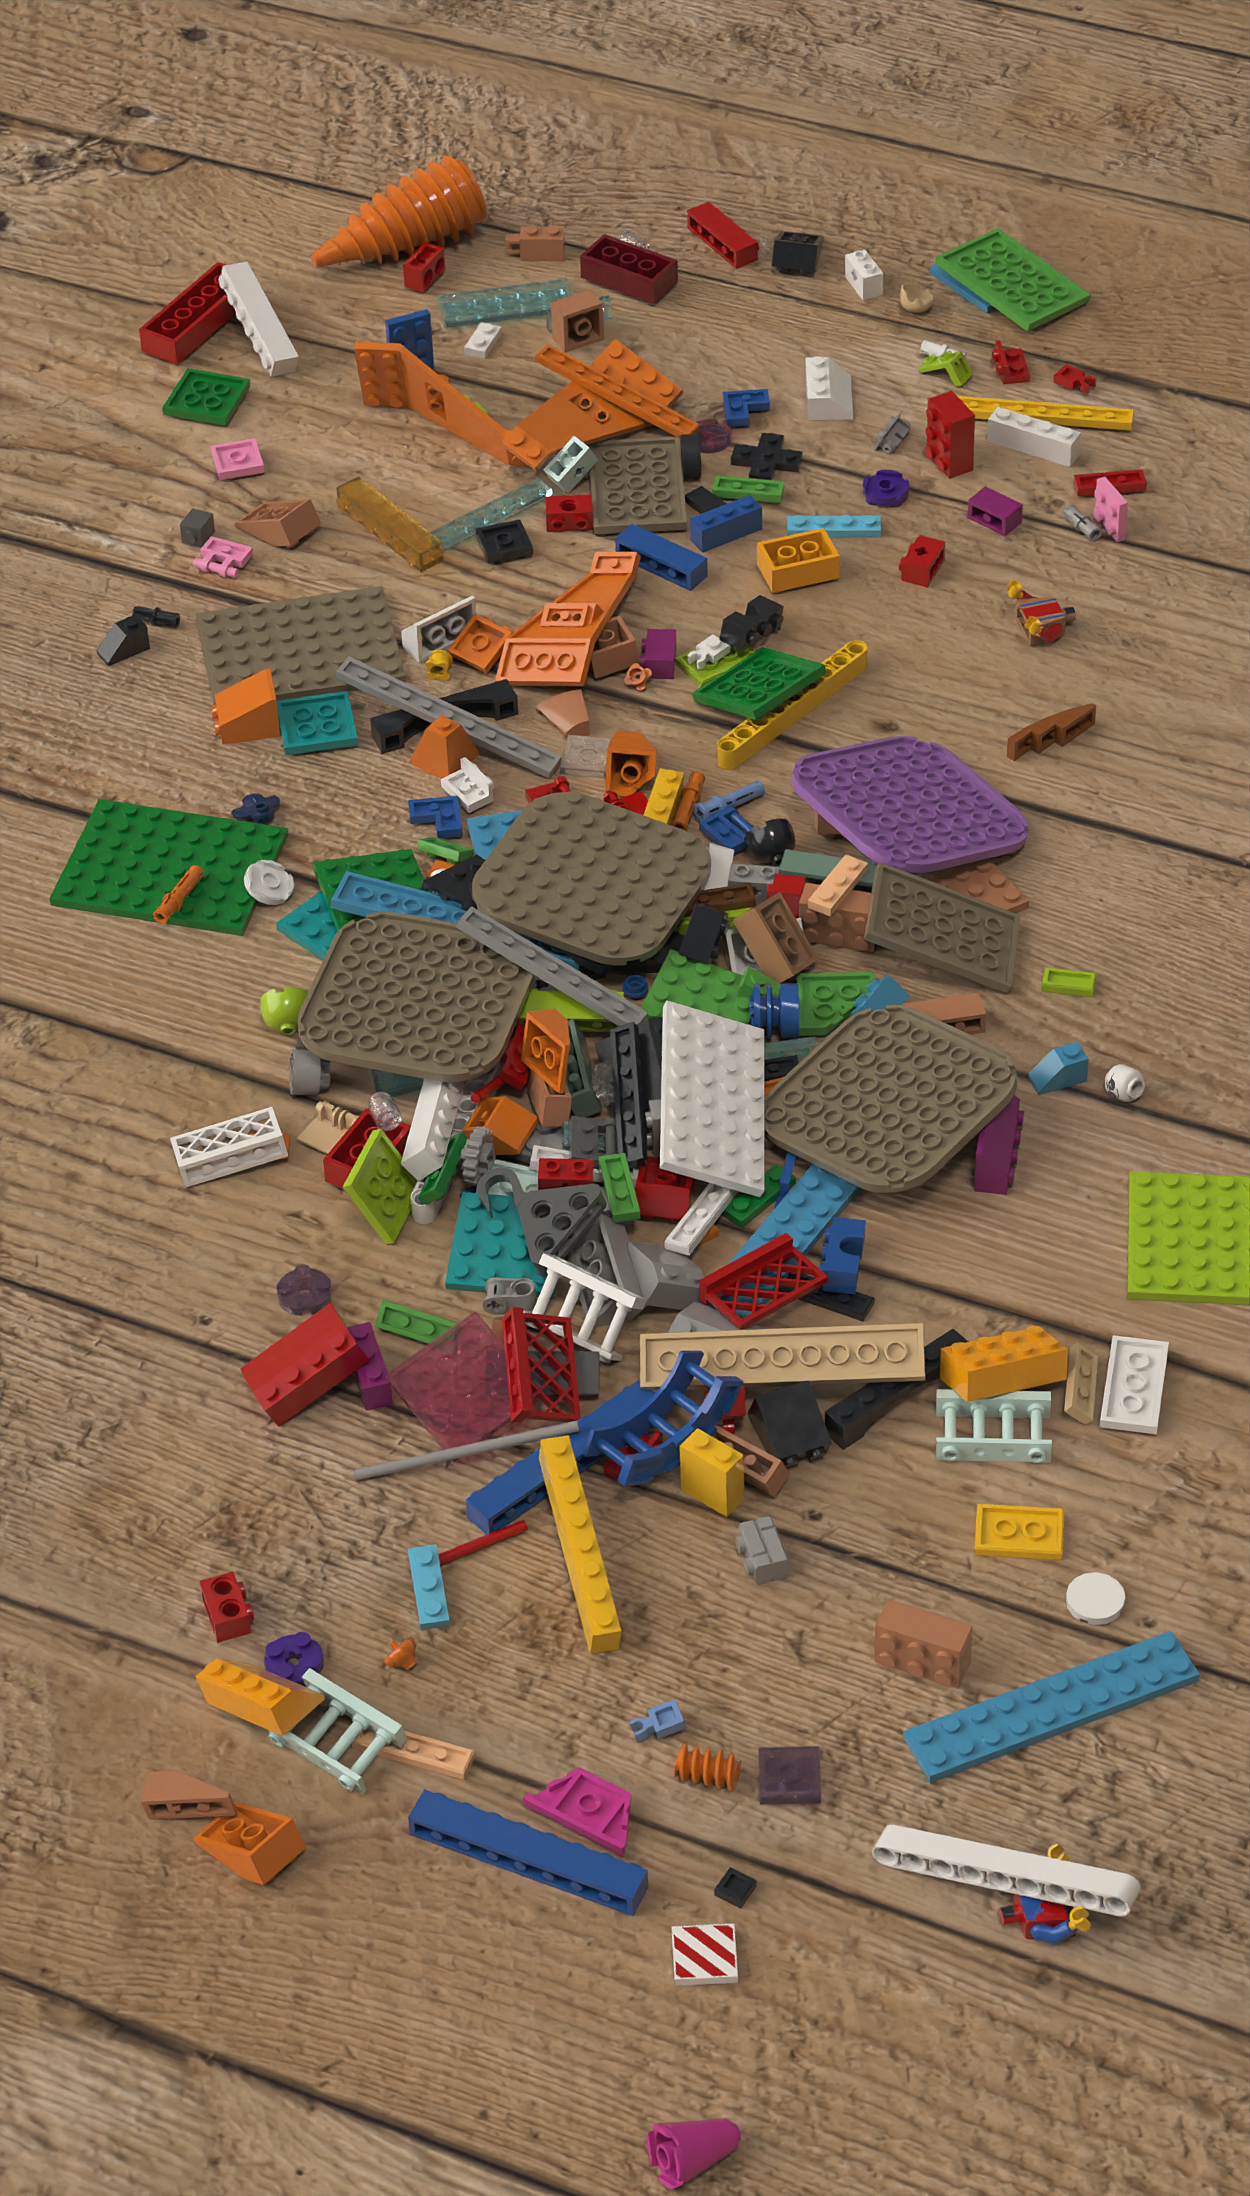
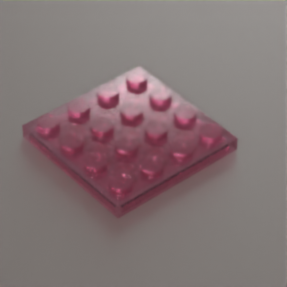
M476 1311L385 1375L391 1387L443 1450L484 1441L511 1421L504 1344ZM531 1378V1381H532L538 1388H540V1387L535 1383V1381ZM537 1396L533 1399V1405L540 1400Z

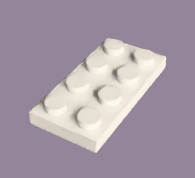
M1113 1335L1100 1428L1157 1434L1169 1342Z

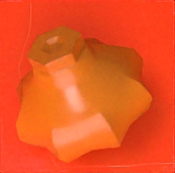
M408 1637L399 1646L394 1640L389 1643L394 1650L384 1659L387 1666L403 1667L409 1670L416 1664L417 1660L414 1655L416 1642L414 1638Z

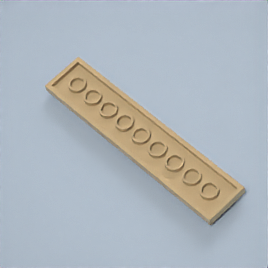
M923 1323L640 1334L641 1390H659L670 1374L680 1351H702L704 1356L700 1367L714 1377L737 1376L744 1381L742 1385L745 1387L791 1386L808 1380L810 1385L925 1380ZM694 1377L687 1389H710V1387Z

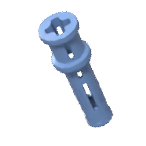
M755 781L725 796H713L706 803L695 804L693 809L694 815L698 822H701L729 806L736 807L754 798L763 796L765 788L762 782Z

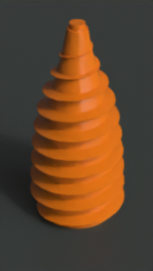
M445 155L442 157L440 165L436 162H430L427 165L426 172L422 169H415L412 179L402 176L399 180V188L394 184H388L385 196L378 192L375 193L372 198V206L366 202L361 203L359 209L360 216L350 214L348 226L346 228L340 227L337 235L332 239H328L324 245L315 250L314 254L311 255V259L315 267H324L343 262L348 264V261L360 260L364 265L365 258H375L379 264H382V255H390L395 262H398L399 251H405L411 257L414 254V247H421L425 242L434 241L438 246L444 248V237L449 236L452 241L458 243L459 231L461 230L469 237H472L474 233L473 225L486 220L487 217L486 204L478 182L469 167L462 160L456 161L452 157Z

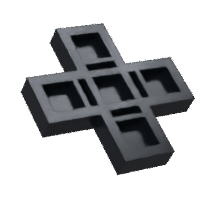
M762 433L758 446L735 444L731 455V465L751 467L749 472V478L773 480L776 470L798 473L803 459V451L783 449L784 435Z

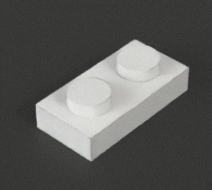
M481 322L465 345L464 354L486 359L502 334L501 326Z

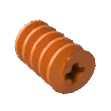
M684 1742L677 1756L674 1776L676 1778L680 1773V1779L684 1782L688 1781L691 1776L694 1784H699L703 1778L704 1785L707 1787L711 1786L715 1780L717 1789H722L727 1783L728 1790L733 1792L739 1780L741 1760L739 1762L735 1761L734 1752L730 1753L727 1760L724 1759L723 1750L719 1749L715 1757H712L711 1747H707L702 1755L697 1744L692 1752H688V1744Z

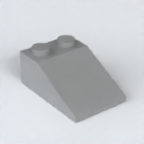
M631 1241L627 1243L642 1296L647 1299L645 1305L683 1310L693 1302H701L699 1300V1280L704 1278L702 1269L682 1253L667 1250L663 1246Z

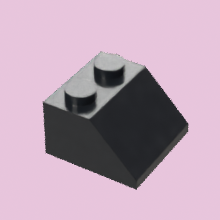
M707 903L695 904L679 954L707 964L712 963L713 959L717 960L722 945H719L721 935H726L730 925V921L727 920L729 914Z

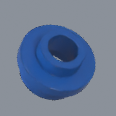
M641 975L628 976L622 986L624 994L630 998H641L648 992V983Z

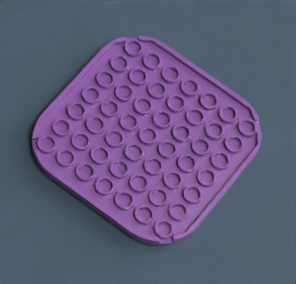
M893 736L809 754L796 762L792 772L791 782L795 793L835 827L858 850L869 857L875 865L882 862L913 875H920L921 873L938 871L1016 852V850L1024 845L1028 835L1029 824L1020 810L954 753L934 742L928 744L923 741H916V737Z

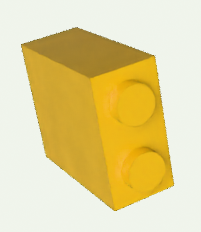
M697 1428L680 1445L681 1491L727 1517L744 1500V1455Z

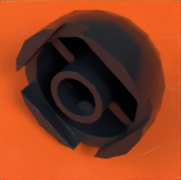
M778 818L766 821L767 826L761 829L758 828V825L755 826L744 837L749 854L761 864L781 865L785 850H794L796 839L792 825L787 819Z

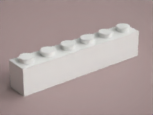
M248 262L223 266L221 276H219L220 287L225 290L229 304L233 305L236 311L237 319L241 320L246 335L253 342L255 352H258L263 367L268 370L271 377L296 372L299 356Z
M424 1079L401 1161V1165L418 1181L443 1166L465 1081L455 1084Z

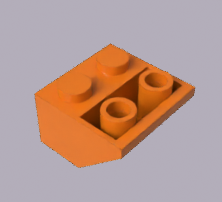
M506 1096L486 1097L479 1102L462 1132L467 1138H470V1134L473 1133L474 1128H477V1126L488 1128L492 1131L491 1137H493L492 1143H495V1155L520 1154L537 1126L539 1119L536 1115Z

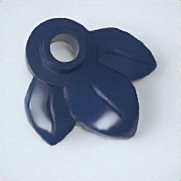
M258 793L248 794L242 800L243 806L231 812L233 816L239 819L253 818L256 823H267L274 818V808L280 804V799L276 795L265 798Z

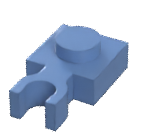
M675 1699L648 1709L650 1717L636 1718L629 1721L633 1731L641 1729L634 1732L637 1743L646 1740L653 1733H656L658 1739L686 1728Z

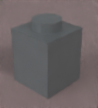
M192 508L180 523L182 543L202 548L215 533L213 513Z

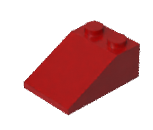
M648 1156V1162L642 1164L635 1184L640 1217L651 1219L657 1216L665 1217L668 1221L680 1222L690 1209L695 1178L661 1169L660 1157Z

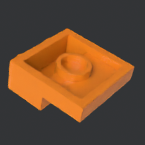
M474 614L447 651L452 657L487 674L498 658L501 659L506 637L511 635L513 631L505 625L502 627L497 625L487 616L482 618Z

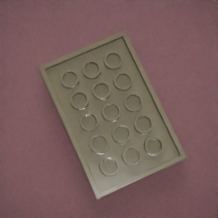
M679 436L602 440L588 445L598 459L590 469L594 534L622 533L631 524L649 532L687 530Z
M879 862L875 868L864 940L1008 993L1012 986L1021 915Z

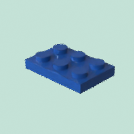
M428 309L385 320L387 343L402 344L428 367L434 369L431 315Z

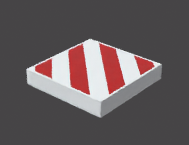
M734 1923L672 1926L675 1986L738 1983Z

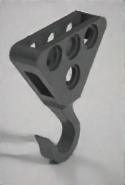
M507 1168L489 1170L480 1178L477 1184L479 1199L482 1205L486 1207L491 1218H493L491 1201L488 1197L490 1188L498 1182H508L512 1185L515 1207L521 1219L530 1259L540 1277L548 1276L546 1272L548 1268L539 1264L543 1253L554 1255L558 1250L557 1256L564 1259L607 1206L601 1188L597 1184L534 1190L526 1193L523 1191L517 1175ZM592 1209V1214H591V1216L588 1217V1218H586V1219H584V1217H585V1216L589 1213V1211ZM575 1229V1235L572 1238L567 1239Z

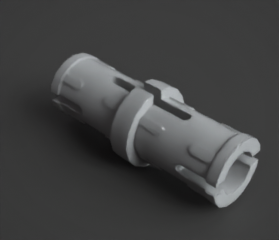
M1069 505L1064 510L1063 515L1074 524V528L1078 532H1083L1091 541H1096L1101 537V529L1092 522L1087 514H1082L1074 505Z

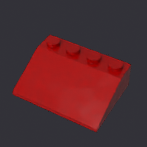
M330 1302L240 1368L264 1411L279 1427L370 1359Z

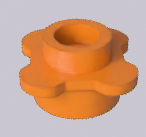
M634 663L630 666L624 682L628 686L633 685L639 691H643L646 689L648 678L652 676V671L649 668L644 669L639 664Z

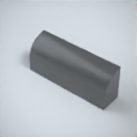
M505 1351L486 1352V1395H509ZM528 1351V1354L536 1362L543 1357L538 1351ZM553 1351L551 1353L562 1365L566 1363V1355L562 1351ZM574 1351L578 1394L599 1395V1351ZM547 1359L540 1364L551 1377L558 1371ZM535 1371L530 1374L531 1381L538 1388L546 1383ZM559 1373L554 1380L566 1391L569 1388L568 1380ZM549 1385L542 1390L545 1395H558Z

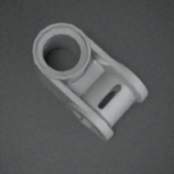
M490 1278L486 1282L487 1297L483 1299L482 1306L486 1312L491 1314H507L512 1307H519L533 1312L537 1302L535 1284L528 1278Z

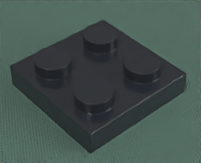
M520 519L475 529L477 540L488 564L533 555V546Z

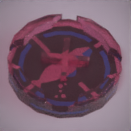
M704 419L696 422L700 424V429L696 434H699L701 453H716L729 447L732 442V434L727 424H719L718 420Z

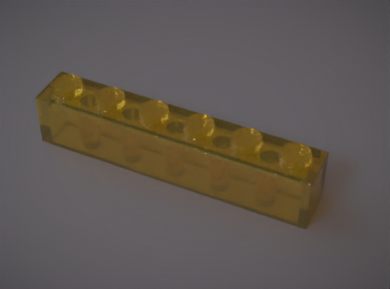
M359 476L336 487L338 507L348 513L354 521H358L368 532L379 538L383 544L389 546L397 555L404 558L409 565L423 572L444 561L442 542Z

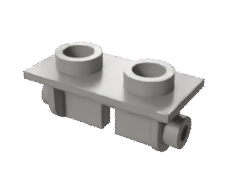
M900 411L896 418L894 416L890 417L885 425L886 430L883 428L880 430L875 438L878 443L874 451L880 446L886 453L894 452L901 440L910 431V422L900 418L903 411Z

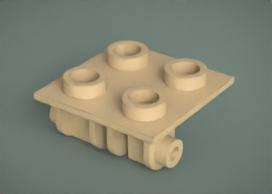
M319 1101L316 1105V1111L319 1115L305 1128L296 1140L328 1154L359 1116H355L341 1107L335 1108L328 1101Z

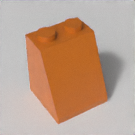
M270 668L264 669L215 694L216 705H211L213 720L218 719L214 721L216 735H221L222 745L280 737L277 701Z

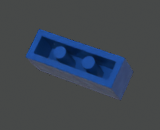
M751 495L690 518V541L702 553L762 530V507Z

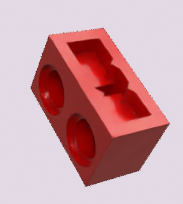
M425 242L403 264L404 287L424 292L445 270L444 248Z
M234 1572L200 1580L202 1600L217 1643L251 1634L250 1621L254 1620L253 1610L250 1603H244L243 1599L247 1598L242 1581L237 1582Z

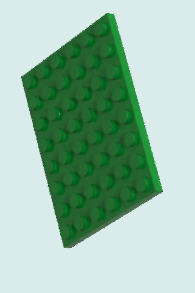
M98 799L49 898L50 905L157 922L154 919L153 913L162 904L163 897L174 889L192 865H196L204 871V877L185 898L181 909L174 912L165 924L243 936L259 902L245 888V873L251 864L253 865L259 860L277 862L289 836L288 828Z

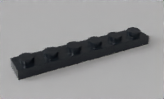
M634 1022L610 1029L618 1154L625 1153L629 1168L648 1162L639 1027Z

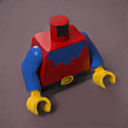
M1054 1844L1049 1848L1048 1857L1070 1862V1857L1063 1853L1064 1848L1061 1845ZM1014 1894L1013 1905L999 1908V1916L1003 1926L1020 1923L1024 1938L1028 1940L1035 1939L1052 1945H1056L1068 1937H1075L1077 1928L1080 1931H1087L1091 1926L1090 1921L1085 1918L1089 1916V1912L1081 1906L1073 1908V1906Z

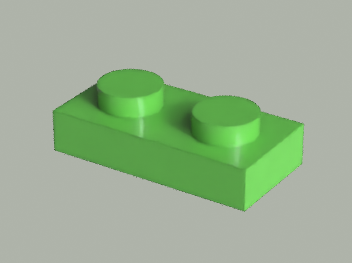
M437 837L419 839L417 848L427 852V856L447 858V862L452 864H458L472 857L474 851L472 848Z
M751 966L744 970L739 990L751 996L753 984H760V996H766V984H770L773 996L779 995L781 985L779 982Z

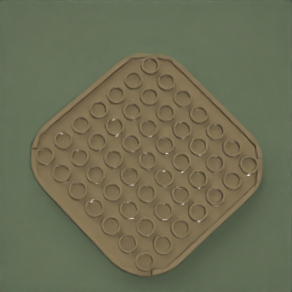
M577 791L553 793L534 799L522 810L476 872L472 883V900L475 901L477 910L514 932L599 963L626 965L627 961L639 959L642 962L647 960L664 946L706 885L711 872V856L705 844L691 832L580 794Z
M376 912L366 914V919L357 922L351 920L336 933L298 1014L299 1036L309 1051L323 1060L452 1084L483 1075L499 1062L534 983V974L456 928L457 923L396 912Z
M886 1005V1009H877L875 1011L868 1008L844 1021L767 1093L764 1098V1133L778 1147L862 1189L874 1193L904 1191L923 1185L925 1181L936 1174L1011 1101L1017 1089V1074L1012 1059L1003 1050L914 1008L903 1005Z

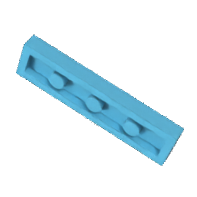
M787 516V536L824 528L829 538H881L880 516Z

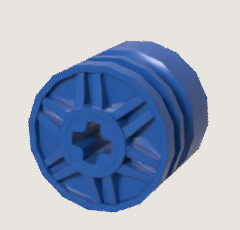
M753 984V991L750 997V1025L758 1028L767 1027V1039L772 1038L774 1027H779L781 1038H799L798 984H781L778 996H773L770 984H766V996H760V984Z

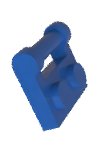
M729 806L699 822V830L716 845L733 849L734 854L746 848L744 837L754 828V826L739 815V811L733 806Z

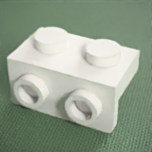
M464 757L460 759L461 770L442 778L441 787L450 796L458 795L459 804L470 813L494 801V784L491 778L486 777L475 763H471Z

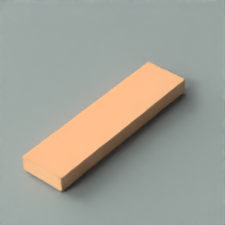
M368 1728L362 1730L352 1742V1748L365 1751L375 1739V1732ZM405 1731L407 1741L401 1748L392 1743L389 1745L385 1744L377 1754L381 1757L465 1780L475 1758V1750Z

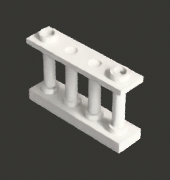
M543 1253L539 1264L548 1268L546 1271L548 1276L533 1312L523 1310V1312L543 1315L558 1279L564 1275L571 1279L569 1282L571 1287L559 1316L570 1317L581 1290L589 1287L594 1290V1299L579 1334L572 1331L573 1342L591 1351H599L600 1360L610 1363L611 1360L621 1361L623 1355L612 1351L628 1311L631 1312L632 1308L643 1310L647 1299L558 1256ZM611 1298L617 1301L616 1306L618 1308L603 1344L600 1345L590 1340L589 1337L604 1301H608ZM525 1322V1324L539 1329L534 1323ZM551 1325L549 1327L552 1332L564 1337L563 1326Z

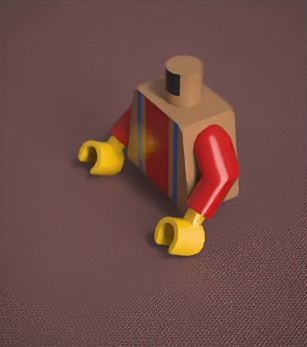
M1011 580L1007 585L1008 595L1012 599H1017L1016 620L1030 647L1044 642L1052 643L1057 638L1063 637L1065 634V623L1076 620L1074 607L1061 609L1054 597H1032L1022 590L1023 586L1019 581Z

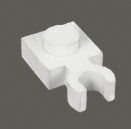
M712 634L696 645V651L688 654V663L691 664L697 661V669H703L707 661L715 663L730 653V645L720 641L717 636Z

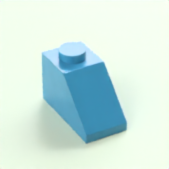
M1078 1042L1053 1048L1028 1074V1079L1038 1095L1087 1082L1089 1059Z

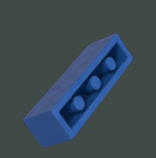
M631 524L615 538L616 552H638L641 556L638 567L689 591L693 590L708 577L706 557L634 524Z

